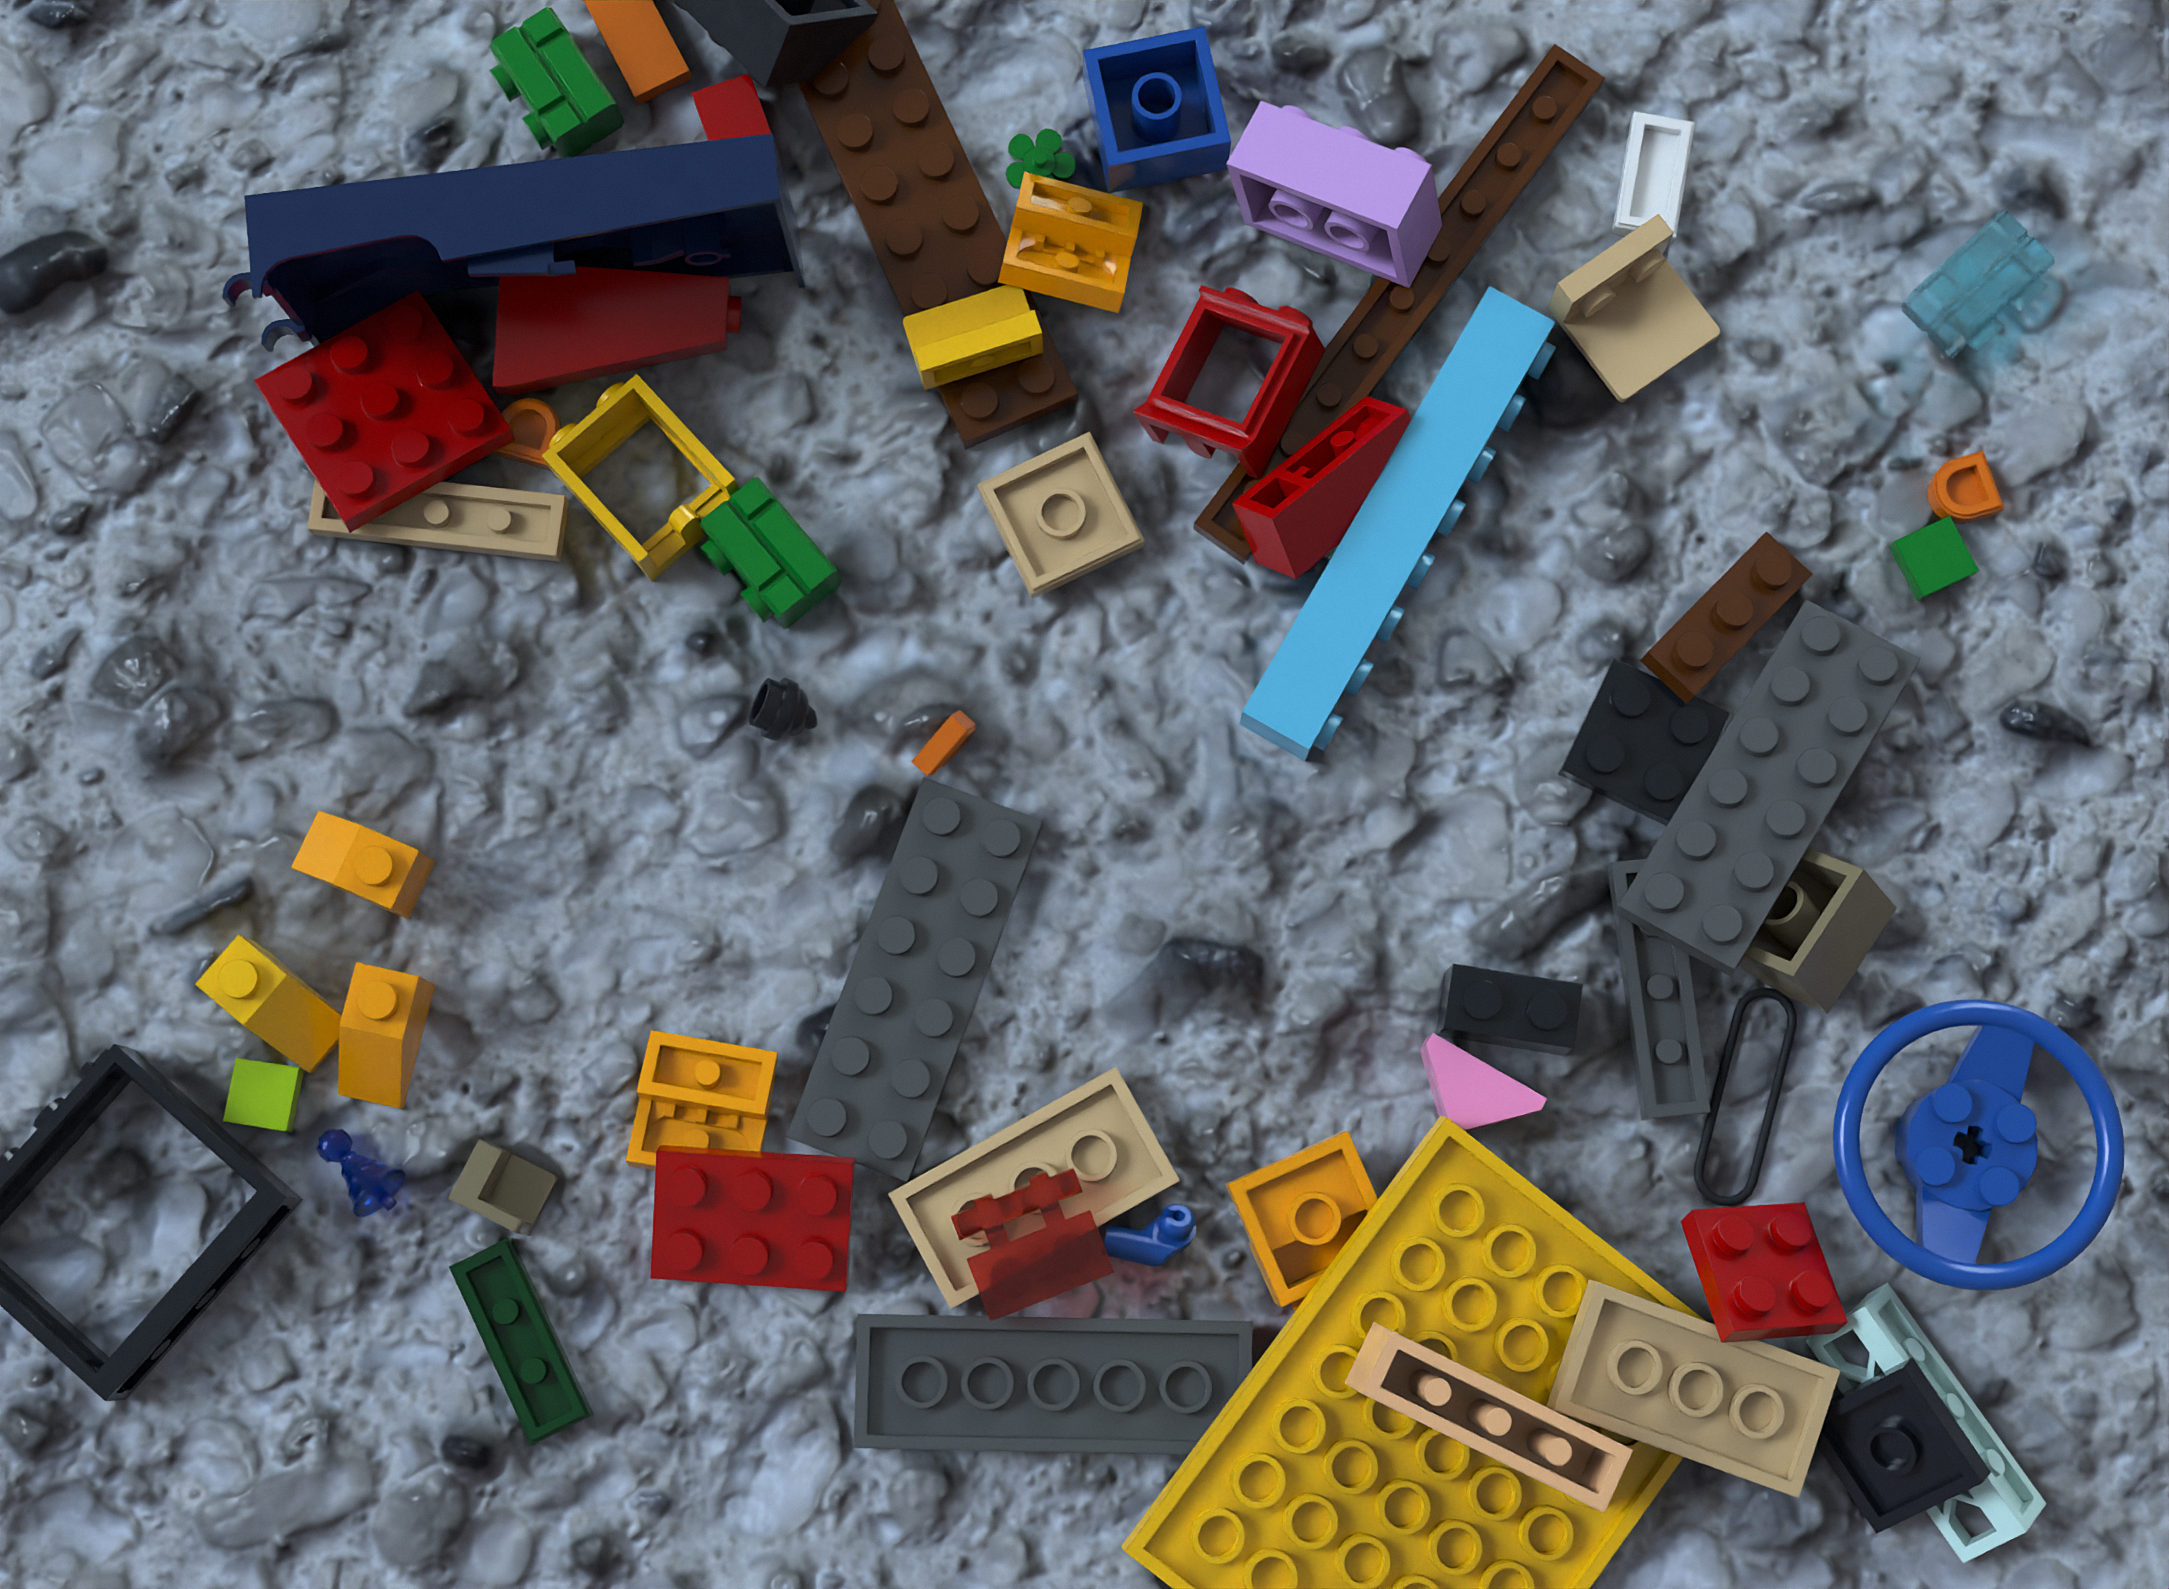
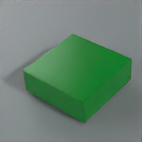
M1950 516L1904 536L1889 546L1917 602L1962 582L1979 571Z

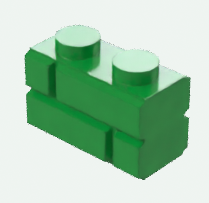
M545 7L523 21L522 26H515L491 41L489 47L498 65L490 69L489 72L509 102L520 97L530 114L522 118V121L541 150L552 145L560 158L575 157L590 148L593 142H599L622 128L625 122L616 101L552 7Z
M759 477L752 478L731 495L728 501L721 503L699 523L705 537L708 539L707 542L700 546L701 550L723 576L734 570L747 588L740 593V596L763 623L773 616L783 629L789 628L808 613L811 607L819 604L842 583L835 566Z

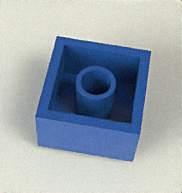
M1205 26L1083 50V81L1109 194L1228 170L1226 163L1230 158L1231 138Z

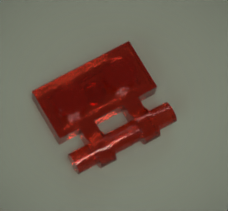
M1074 1168L1050 1177L1047 1171L1028 1178L1030 1182L1028 1186L995 1199L992 1193L974 1199V1207L951 1215L959 1240L984 1231L991 1247L990 1250L967 1258L990 1322L1114 1273L1091 1211L1088 1210L1065 1220L1059 1201L1083 1192ZM1040 1209L1047 1227L1010 1241L1003 1223Z

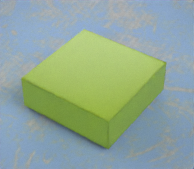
M236 1058L223 1122L292 1133L304 1069Z

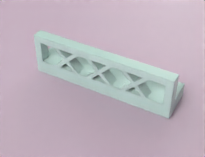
M1888 1282L1868 1293L1852 1311L1845 1314L1848 1323L1836 1333L1810 1335L1805 1340L1820 1363L1841 1370L1836 1385L1842 1393L1881 1374L1880 1368L1884 1372L1912 1357L1991 1471L1982 1484L1926 1510L1963 1563L2028 1531L2045 1507L2046 1502ZM1853 1329L1869 1351L1868 1368L1846 1362L1832 1341ZM1957 1500L1980 1507L1994 1527L1971 1538L1955 1515Z

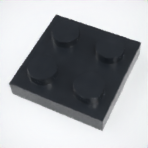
M1614 658L1607 669L1558 775L1667 826L1710 757L1730 713L1696 696L1686 704L1660 679Z
M1913 1357L1832 1398L1816 1444L1876 1534L1982 1484L1991 1473Z

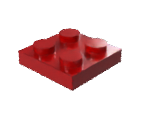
M1805 1202L1694 1209L1680 1221L1721 1343L1833 1334L1848 1323Z

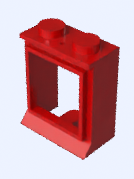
M1201 285L1199 288L1201 296L1150 395L1144 404L1132 412L1152 441L1164 444L1169 432L1176 433L1182 436L1194 453L1204 458L1211 459L1216 448L1234 454L1248 476L1260 479L1325 348L1312 326V320L1301 311L1289 306H1280L1278 310L1259 305L1253 297L1241 290L1228 287L1224 292ZM1224 325L1282 344L1242 424L1184 404Z

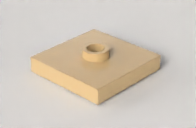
M1090 431L977 484V490L1031 599L1039 597L1145 546V540Z

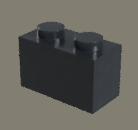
M1452 964L1444 973L1436 1035L1563 1056L1575 1048L1583 984Z

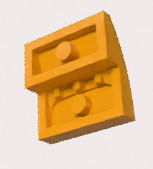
M1024 172L998 282L1119 313L1125 293L1131 256L1137 239L1143 202Z
M650 1030L637 1088L639 1102L625 1160L628 1166L655 1171L656 1151L660 1145L762 1152L774 1089L778 1052Z

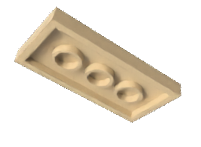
M1114 1067L888 1193L948 1306L952 1310L1177 1184L1180 1180L1117 1067Z
M1589 1279L1546 1407L1799 1498L1841 1370L1759 1340L1721 1343L1715 1324Z

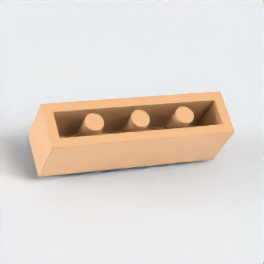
M1373 1322L1345 1381V1384L1358 1392L1603 1513L1606 1511L1633 1452L1632 1449Z

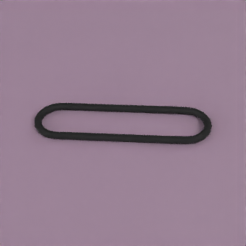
M1760 987L1748 991L1739 999L1734 1009L1710 1102L1711 1112L1707 1114L1694 1165V1180L1698 1190L1708 1201L1719 1206H1734L1743 1203L1752 1195L1757 1185L1797 1028V1014L1793 1003L1787 996L1773 988ZM1760 997L1773 998L1785 1008L1787 1028L1749 1178L1744 1189L1738 1194L1730 1197L1719 1196L1712 1192L1705 1183L1703 1177L1704 1165L1743 1013L1747 1005L1754 999Z

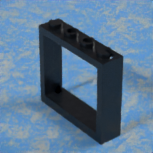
M114 1044L109 1050L106 1048L93 1063L86 1061L78 1075L82 1080L65 1099L60 1097L53 1100L39 1113L33 1124L37 1130L20 1149L14 1147L0 1157V1226L132 1080L257 1192L110 1357L0 1259V1306L104 1401L126 1400L303 1201L299 1195L135 1049Z

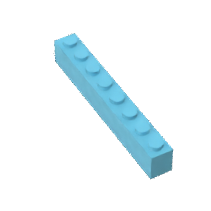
M1488 287L1244 707L1239 723L1241 726L1303 761H1306L1314 746L1323 751L1326 750L1343 720L1342 717L1333 713L1345 692L1354 697L1357 696L1374 666L1373 663L1364 659L1376 638L1384 643H1387L1405 612V610L1395 605L1406 585L1415 590H1418L1436 558L1426 552L1437 532L1446 537L1451 533L1466 506L1465 503L1456 499L1468 479L1477 485L1479 484L1496 454L1495 450L1487 447L1488 442L1497 427L1506 432L1510 430L1526 401L1524 397L1517 394L1526 376L1529 375L1538 380L1551 359L1556 346L1548 343L1547 340L1555 321L1495 288Z

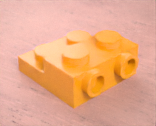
M1348 1131L1335 1134L1225 1184L1249 1237L1250 1242L1248 1244L1274 1303L1280 1307L1291 1303L1294 1312L1378 1200Z

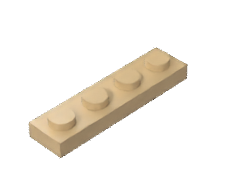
M315 480L307 529L313 535L561 562L569 500L565 495L439 482L349 533Z

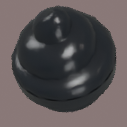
M767 678L754 699L749 716V724L761 729L762 737L773 741H781L787 735L797 736L804 729L815 728L817 726V716L814 709L809 706L807 695L799 688L798 683L788 678H783L780 682Z

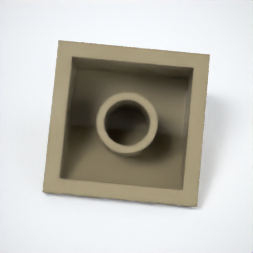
M1809 848L1739 966L1785 996L1828 1014L1897 907L1864 869Z

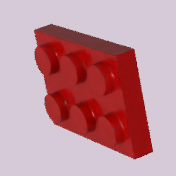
M660 1145L656 1151L650 1279L846 1292L849 1283L855 1158Z

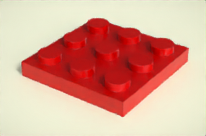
M419 290L254 380L260 394L349 533L515 440L511 428Z

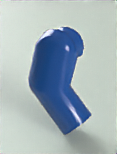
M1172 1204L1162 1210V1214L1141 1231L1108 1223L1101 1255L1152 1267L1163 1266L1191 1244L1196 1234L1195 1216L1187 1206Z

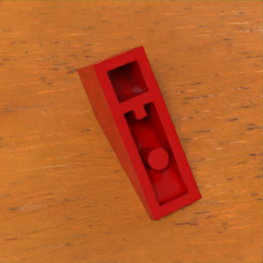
M1365 396L1236 499L1232 505L1255 562L1297 579L1303 573L1313 569L1321 558L1339 545L1411 421L1408 410Z

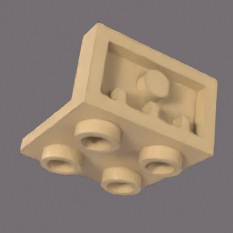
M1659 213L1558 282L1547 306V309L1615 398L1622 403L1707 346L1720 333L1718 325L1663 256L1674 232Z

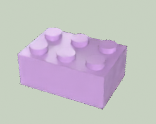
M1261 101L1226 163L1244 224L1408 288L1411 286L1442 228L1432 164L1427 163L1421 155L1410 149L1396 148L1392 150L1375 144L1363 133L1351 127L1342 126L1335 129L1314 121L1308 113L1294 106L1286 105L1279 108Z

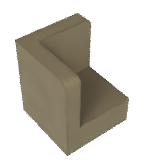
M479 1139L448 1199L517 1234L530 1236L558 1179L556 1175L509 1151Z

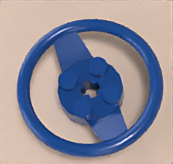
M1972 999L1941 1002L1916 1010L1889 1025L1869 1043L1853 1064L1844 1081L1837 1101L1833 1125V1153L1837 1176L1849 1207L1862 1228L1885 1253L1905 1268L1926 1279L1958 1289L1998 1291L2017 1288L2048 1277L2068 1265L2089 1246L2105 1225L2115 1205L2124 1170L2125 1149L2120 1113L2105 1077L2092 1058L2072 1037L2052 1022L2025 1009L1997 1001ZM1977 1026L1951 1071L1946 1084L1929 1090L1918 1100L1908 1105L1896 1128L1894 1154L1897 1163L1901 1162L1905 1177L1916 1189L1913 1190L1916 1194L1915 1243L1904 1235L1886 1216L1868 1185L1861 1160L1859 1139L1863 1108L1875 1079L1887 1063L1907 1045L1932 1032L1946 1028ZM2036 1043L2064 1066L2079 1086L2088 1104L2094 1123L2097 1144L2093 1183L2077 1217L2053 1242L2037 1252L2009 1262L1975 1264L1992 1208L2012 1203L2026 1187L2037 1164L2038 1138L2035 1132L2037 1127L2036 1117L2031 1109L2020 1104L2034 1044ZM1967 1132L1973 1136L1974 1142L1978 1146L1977 1156L1969 1157V1164L1962 1161L1963 1150L1953 1146L1955 1136L1967 1135Z

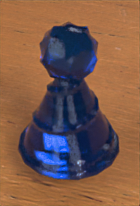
M343 1129L325 1131L318 1138L316 1150L327 1163H340L342 1168L341 1175L345 1179L349 1191L348 1196L352 1200L355 1216L366 1217L383 1207L387 1211L395 1207L397 1201L393 1197L399 1192L405 1181L406 1173L404 1170L378 1162L376 1159H370L357 1154L355 1151H351L353 1141Z

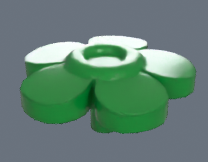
M1047 128L1041 130L1037 134L1035 146L1033 140L1026 134H1018L1011 139L1008 145V153L1011 158L1018 162L1011 163L1007 167L1005 175L1010 186L1020 189L1024 172L1058 180H1068L1072 177L1075 171V160L1072 155L1068 153L1056 154L1062 144V138L1058 132Z

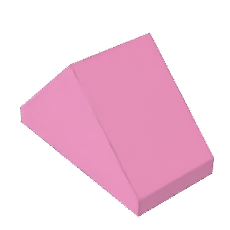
M1434 1033L1426 1038L1420 1048L1438 1116L1448 1117L1466 1132L1532 1115L1540 1111L1547 1100L1546 1097Z

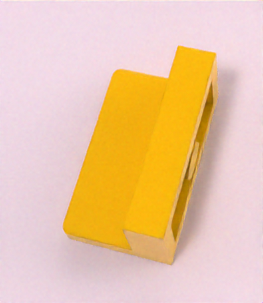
M1004 285L915 313L903 319V327L924 390L1043 353L1042 331L1035 310L1030 311L1023 289L1010 285Z

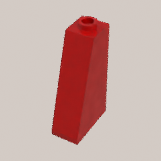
M576 266L577 274L555 277H500L492 386L499 395L515 396L725 351L728 345V333L740 334L742 296H731V286L728 277Z

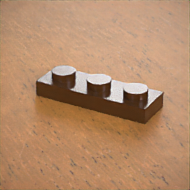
M1766 531L1640 661L1687 704L1812 576V573Z

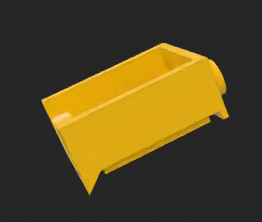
M635 374L626 383L618 382L609 387L598 399L597 408L578 424L570 423L560 429L551 439L549 449L541 456L553 474L567 487L652 582L705 536L699 525L701 520L721 503L728 501L731 495L740 488L735 478L642 378ZM651 420L711 485L690 504H683L675 509L669 516V522L645 543L640 545L581 479Z

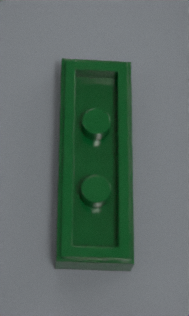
M508 1237L449 1266L530 1445H536L593 1416L594 1413L513 1239Z

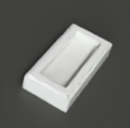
M1634 111L1630 121L1611 234L1627 236L1659 213L1674 232L1668 243L1673 244L1677 234L1695 122Z

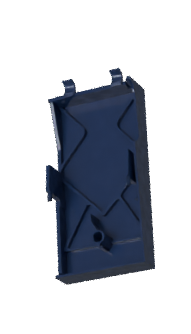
M771 133L245 195L250 272L232 276L223 288L222 298L230 307H235L238 296L249 289H252V297L254 299L262 298L263 294L266 297L272 295L290 318L271 322L265 328L261 344L268 352H273L276 341L286 335H294L302 342H311L315 347L419 290L424 299H427L441 292L499 286L500 277H555L577 274L576 266L728 277L729 279L794 271L799 288H805L799 228L774 136Z

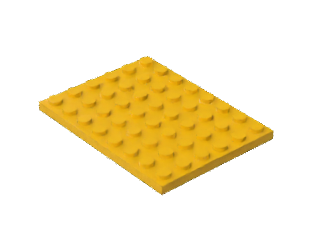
M1440 1116L1121 1545V1548L1173 1589H1590L1681 1462L1683 1456L1557 1412L1633 1450L1606 1511L1603 1513L1358 1392L1345 1384V1381L1373 1322L1546 1407L1589 1279L1698 1319H1704L1448 1117Z

